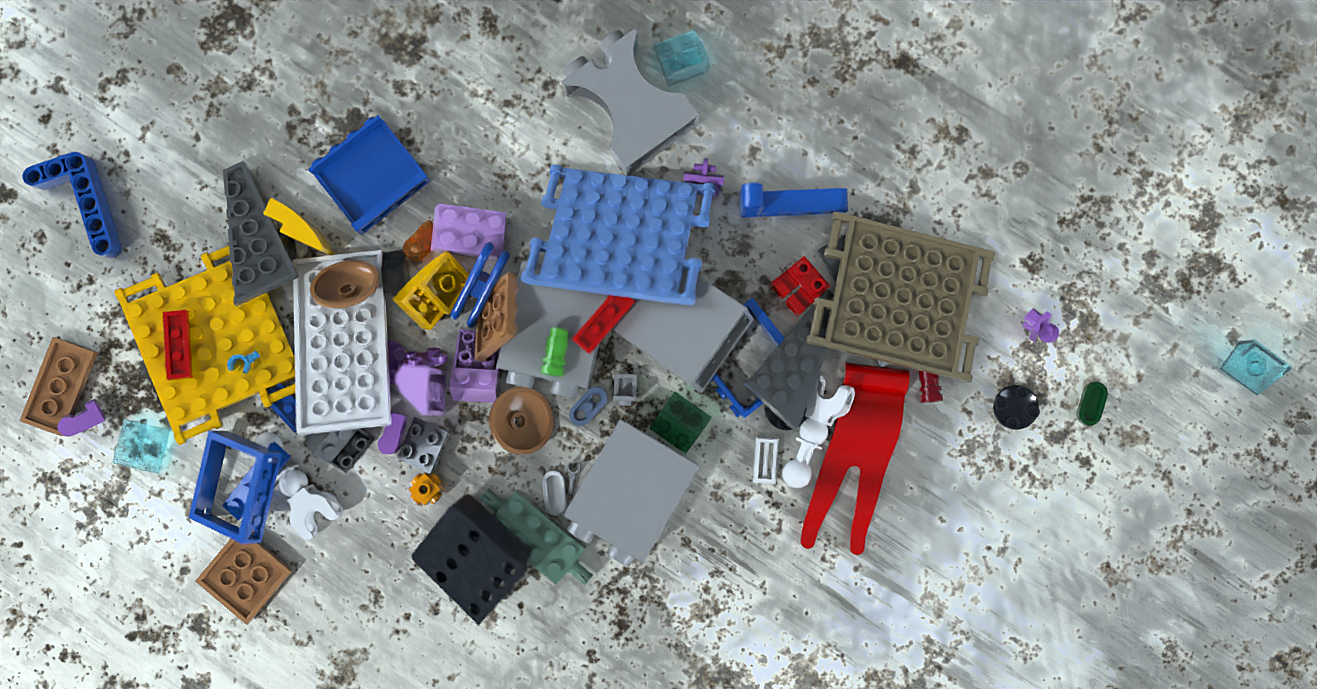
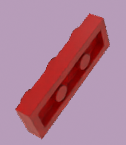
M609 295L572 340L590 355L633 306L635 301L630 297Z
M189 311L162 312L166 380L191 379L193 374Z

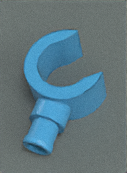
M254 351L246 356L240 354L233 355L228 360V370L233 371L235 362L243 359L245 362L243 373L248 374L251 370V363L260 357L259 353Z

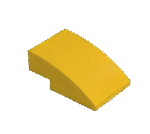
M273 198L270 199L263 214L283 224L279 232L327 255H335L330 243L315 225L293 209Z
M445 251L420 270L392 300L421 328L431 331L444 314L449 315L470 274L448 251Z

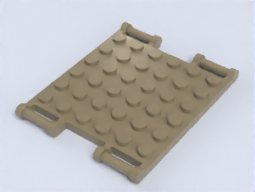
M833 212V226L824 257L841 260L833 300L830 301L822 298H815L813 306H815L810 335H807L806 343L971 383L973 359L980 338L965 334L972 293L982 297L988 296L989 289L987 284L991 263L995 259L996 253L991 250L857 216ZM842 223H847L848 228L843 251L837 250L841 226ZM981 257L983 261L978 285H975L978 260ZM824 308L830 309L825 338H821L818 336ZM965 343L967 346L962 372H959L958 366L962 345Z

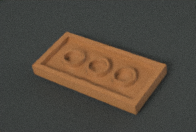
M52 337L19 421L50 433L64 436L58 431V423L63 416L68 414L74 415L98 352L57 337Z

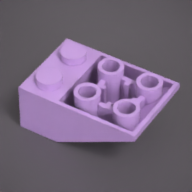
M459 329L450 381L452 399L456 401L494 403L499 396L501 369L497 368L501 347L483 362L475 360L476 330Z

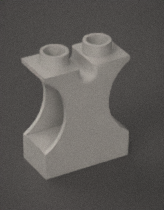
M635 28L625 36L620 30H617L600 43L599 47L604 53L606 67L600 68L593 60L588 62L585 56H581L564 69L563 73L566 78L562 80L567 97L588 99L598 104L608 114L614 126L610 144L611 155L627 176L697 127L699 113L684 93H671L660 90L647 82L641 75L635 63V55L638 48V36Z

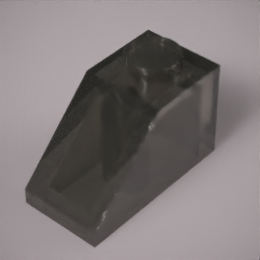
M406 249L383 252L381 275L384 294L396 296L410 281Z

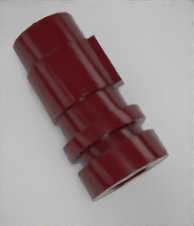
M918 370L921 382L919 392H922L920 403L942 402L943 396L940 393L942 386H939V375Z

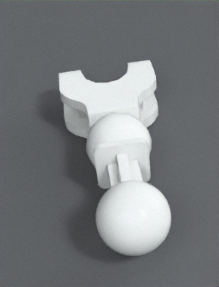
M818 374L805 416L809 419L805 420L800 426L799 433L801 438H796L797 441L802 442L796 459L789 461L783 468V479L790 487L802 488L811 480L812 472L808 463L814 448L822 450V447L818 445L824 443L828 437L827 425L832 427L835 419L849 412L855 396L853 387L848 385L841 386L834 397L826 399L824 395L826 381L822 375Z
M262 433L254 440L255 443L268 447L269 444L275 441L283 448L281 439L274 433ZM286 463L278 473L276 481H279L281 492L285 496L291 497L287 500L291 506L290 524L302 539L311 540L318 533V527L314 521V513L319 511L328 520H337L343 515V508L332 493L319 491L313 484L308 486V478L304 472L297 469L299 467L298 464L290 466Z

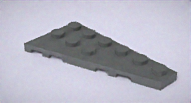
M244 161L223 170L224 191L227 198L226 215L229 222L230 262L232 263L233 270L232 285L234 286L235 294L233 299L236 307L299 278L272 218L263 214L266 205Z
M827 289L819 298L832 301L834 294ZM813 305L744 384L794 431L799 429L828 350L826 347L806 343L807 335H810L815 306ZM824 308L818 337L825 338L830 309Z

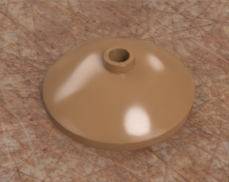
M362 260L341 261L326 267L315 276L310 285V293L313 300L323 307L332 309L352 307L365 301L372 295L379 284V274L375 266L369 262Z
M514 387L501 393L494 401L489 414L490 431L494 440L504 450L517 455L531 454L541 449L552 434L554 425L553 412L546 398L538 391L526 387ZM514 418L518 420L517 426L513 423Z

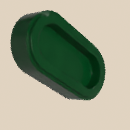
M1091 382L1084 387L1076 413L1077 419L1081 424L1092 426L1100 421L1108 397V390L1104 384Z

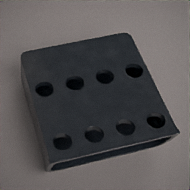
M465 494L445 511L412 553L411 558L479 626L526 573L532 548L471 494Z

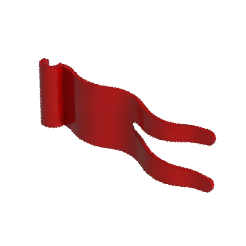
M845 362V375L842 386L848 385L853 387L855 396L849 412L837 418L803 521L800 543L806 549H810L815 545L821 524L838 493L848 469L852 466H857L860 469L850 530V551L854 555H860L865 548L866 534L878 501L883 478L901 431L904 400L909 387L910 374L909 370Z

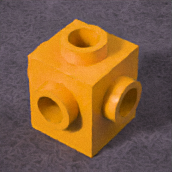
M419 473L410 482L412 486L408 490L412 493L411 498L417 504L425 506L430 503L435 504L442 497L441 492L445 487L441 484L443 481L435 473H424L423 475ZM423 485L427 486V493L421 489Z

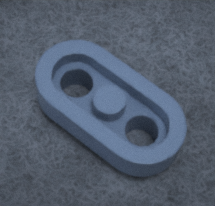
M600 387L590 388L570 409L569 417L572 423L578 426L588 424L606 405L608 399L606 392ZM595 394H599L601 397L597 403L592 400ZM580 410L585 412L583 419L577 417V413Z

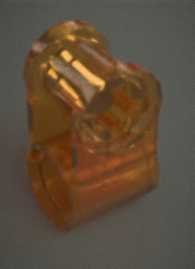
M431 220L423 223L403 244V251L411 261H421L431 252L433 222ZM413 246L419 250L417 253L412 252L411 248Z

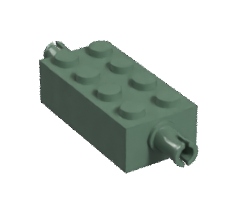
M489 488L480 497L479 500H482L494 510L495 516L532 548L529 563L555 585L565 573H570L583 586L594 575L578 563V557L587 546L519 490L514 491L508 500L504 501Z

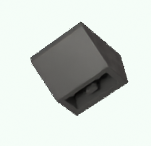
M364 428L313 433L304 442L312 454L347 473L375 438Z

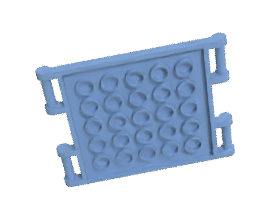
M557 164L551 165L549 171L551 176L546 195L542 197L541 205L545 208L557 209L549 242L539 238L531 239L529 246L531 251L526 270L522 272V282L532 285L668 303L695 304L696 295L694 292L702 261L697 258L686 260L685 257L691 226L708 227L710 224L709 211L712 196L715 195L716 191L714 184L705 183L702 185L569 169ZM563 178L565 180L560 199H555L554 195L558 180ZM697 195H703L700 215L694 216ZM546 252L540 275L534 274L539 253ZM683 270H687L689 274L685 292L679 293Z

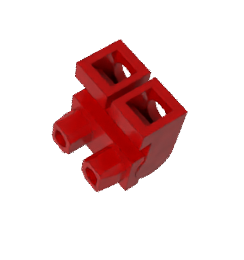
M805 256L769 284L781 300L796 287L800 286L794 294L784 301L796 317L814 302L815 298L820 297L831 286Z

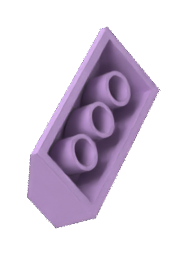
M400 366V371L396 373V385L399 386V391L421 415L444 416L446 371L431 367Z

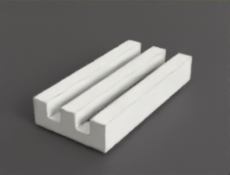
M756 437L753 482L776 484L779 439ZM764 442L762 478H758L760 444ZM769 443H773L771 479H767Z

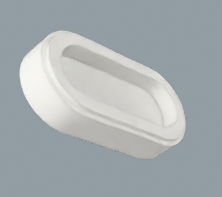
M552 470L547 472L542 480L544 507L549 514L557 516L562 514L567 508L566 482L561 472Z

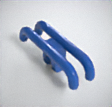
M487 242L484 245L450 314L452 320H457L469 295L478 299L466 322L469 328L475 326L510 257L508 251H502L491 274L482 271L494 247L491 242Z

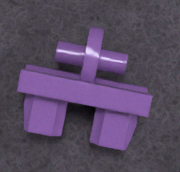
M704 158L703 164L694 163V170L702 171V173L684 171L683 181L699 184V182L712 183L716 186L714 196H718L721 185L724 184V175L707 173L716 172V166L708 165V158Z
M1032 308L1024 317L1025 322L1022 327L1030 332L1029 339L1034 343L1038 335L1045 343L1055 342L1059 337V329L1056 325L1050 323L1052 314L1048 311L1042 315Z

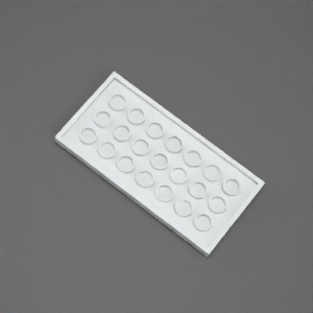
M376 250L294 259L293 264L299 275V278L293 280L297 434L304 435L391 425L383 251ZM346 260H362L371 263L377 269L379 284L376 290L365 301L355 306L343 309L327 308L317 304L311 296V282L319 272L332 264Z

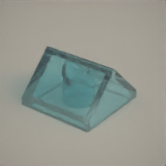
M1253 339L1239 341L1220 369L1258 395L1289 372L1292 366Z

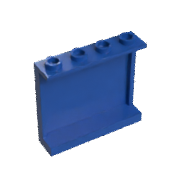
M379 115L367 119L362 128L349 133L345 141L332 146L327 155L314 160L311 167L307 169L316 177L352 223L351 226L361 235L431 182Z

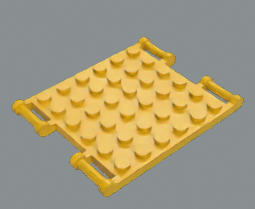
M229 246L212 253L206 252L201 254V259L207 270L166 287L160 273L157 272L152 274L149 279L124 289L121 287L114 290L173 430L174 439L179 446L186 443L188 439L208 430L223 427L224 425L218 412L223 408L258 393L263 405L267 408L272 406L273 402L296 393V383L272 394L268 393L267 389L295 378V354L268 292L238 307L234 305L233 297H235L234 286L232 285V263L228 261L216 267L213 261L230 255ZM153 286L157 287L158 291L129 302V296ZM187 310L189 311L193 378L169 381L166 380L162 312ZM254 351L259 353L260 357L251 363V370L248 374L243 373L245 366L243 359L235 362L233 371L228 370L227 363L233 355L240 354L246 356ZM210 415L211 420L183 432L182 426Z

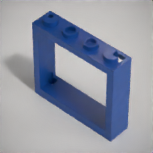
M752 297L743 306L747 308L773 343L778 346L784 339L783 335ZM717 373L710 380V382L713 380L718 386L715 390L723 400L727 398L732 405L729 408L737 418L740 415L742 418H746L764 404L758 398L744 408Z
M209 430L189 519L241 544L261 543L282 453L229 431ZM227 446L256 458L240 527L211 514Z

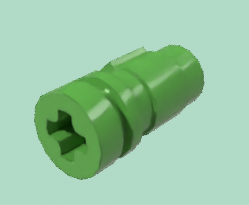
M550 328L545 348L546 357L542 360L544 365L541 366L540 374L563 377L564 369L562 368L566 364L564 356L566 355L569 331Z

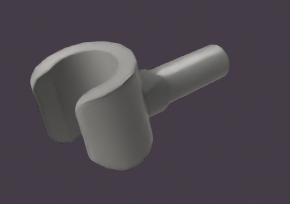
M569 462L567 465V470L570 474L568 493L574 494L576 475L580 473L581 467L578 463L577 471L572 472L570 471L571 462Z

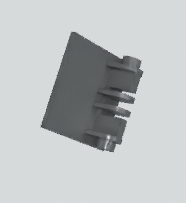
M414 417L397 459L432 474L437 469L438 457H442L440 452L445 450L442 447L445 446L447 439L450 438L448 436L450 431L440 429Z

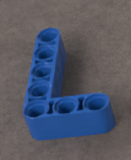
M71 152L29 166L23 171V181L27 185L40 190H47L71 182L93 252L108 258H115L121 253V243L96 164L92 158L79 152ZM82 160L83 163L81 167L78 168V164ZM61 168V172L57 175L58 169ZM89 181L88 187L85 188V183ZM95 201L96 205L91 209V205ZM102 222V228L98 230V224ZM109 243L107 251H104L105 244Z
M761 183L743 184L739 192L740 217L848 212L847 189L763 191V184Z

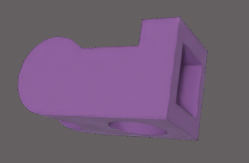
M96 399L86 402V410L75 415L68 414L63 416L57 427L60 434L68 437L74 436L105 422L106 417Z
M391 412V425H385L383 436L378 441V449L381 453L394 454L400 450L408 416Z

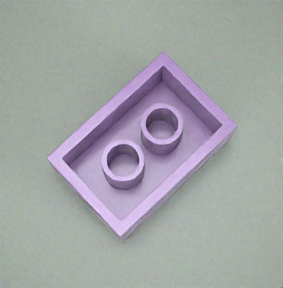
M439 203L435 207L431 252L443 253L448 251L454 255L478 257L487 242H491L494 247L488 259L498 260L503 251L506 213Z

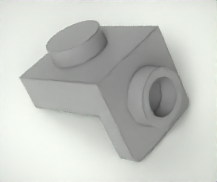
M615 374L613 400L618 401V405L631 406V401L636 402L637 374Z

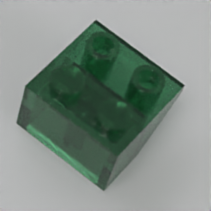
M674 391L649 429L686 454L712 417Z

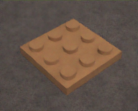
M507 272L497 281L476 322L475 360L483 362L516 334L515 315L517 304L515 302L518 284L516 283V274Z
M230 538L195 582L247 625L254 619L293 570L263 544H241Z

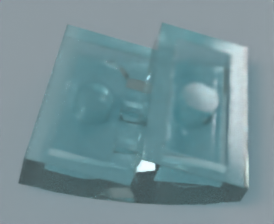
M124 419L112 463L159 474L171 429Z

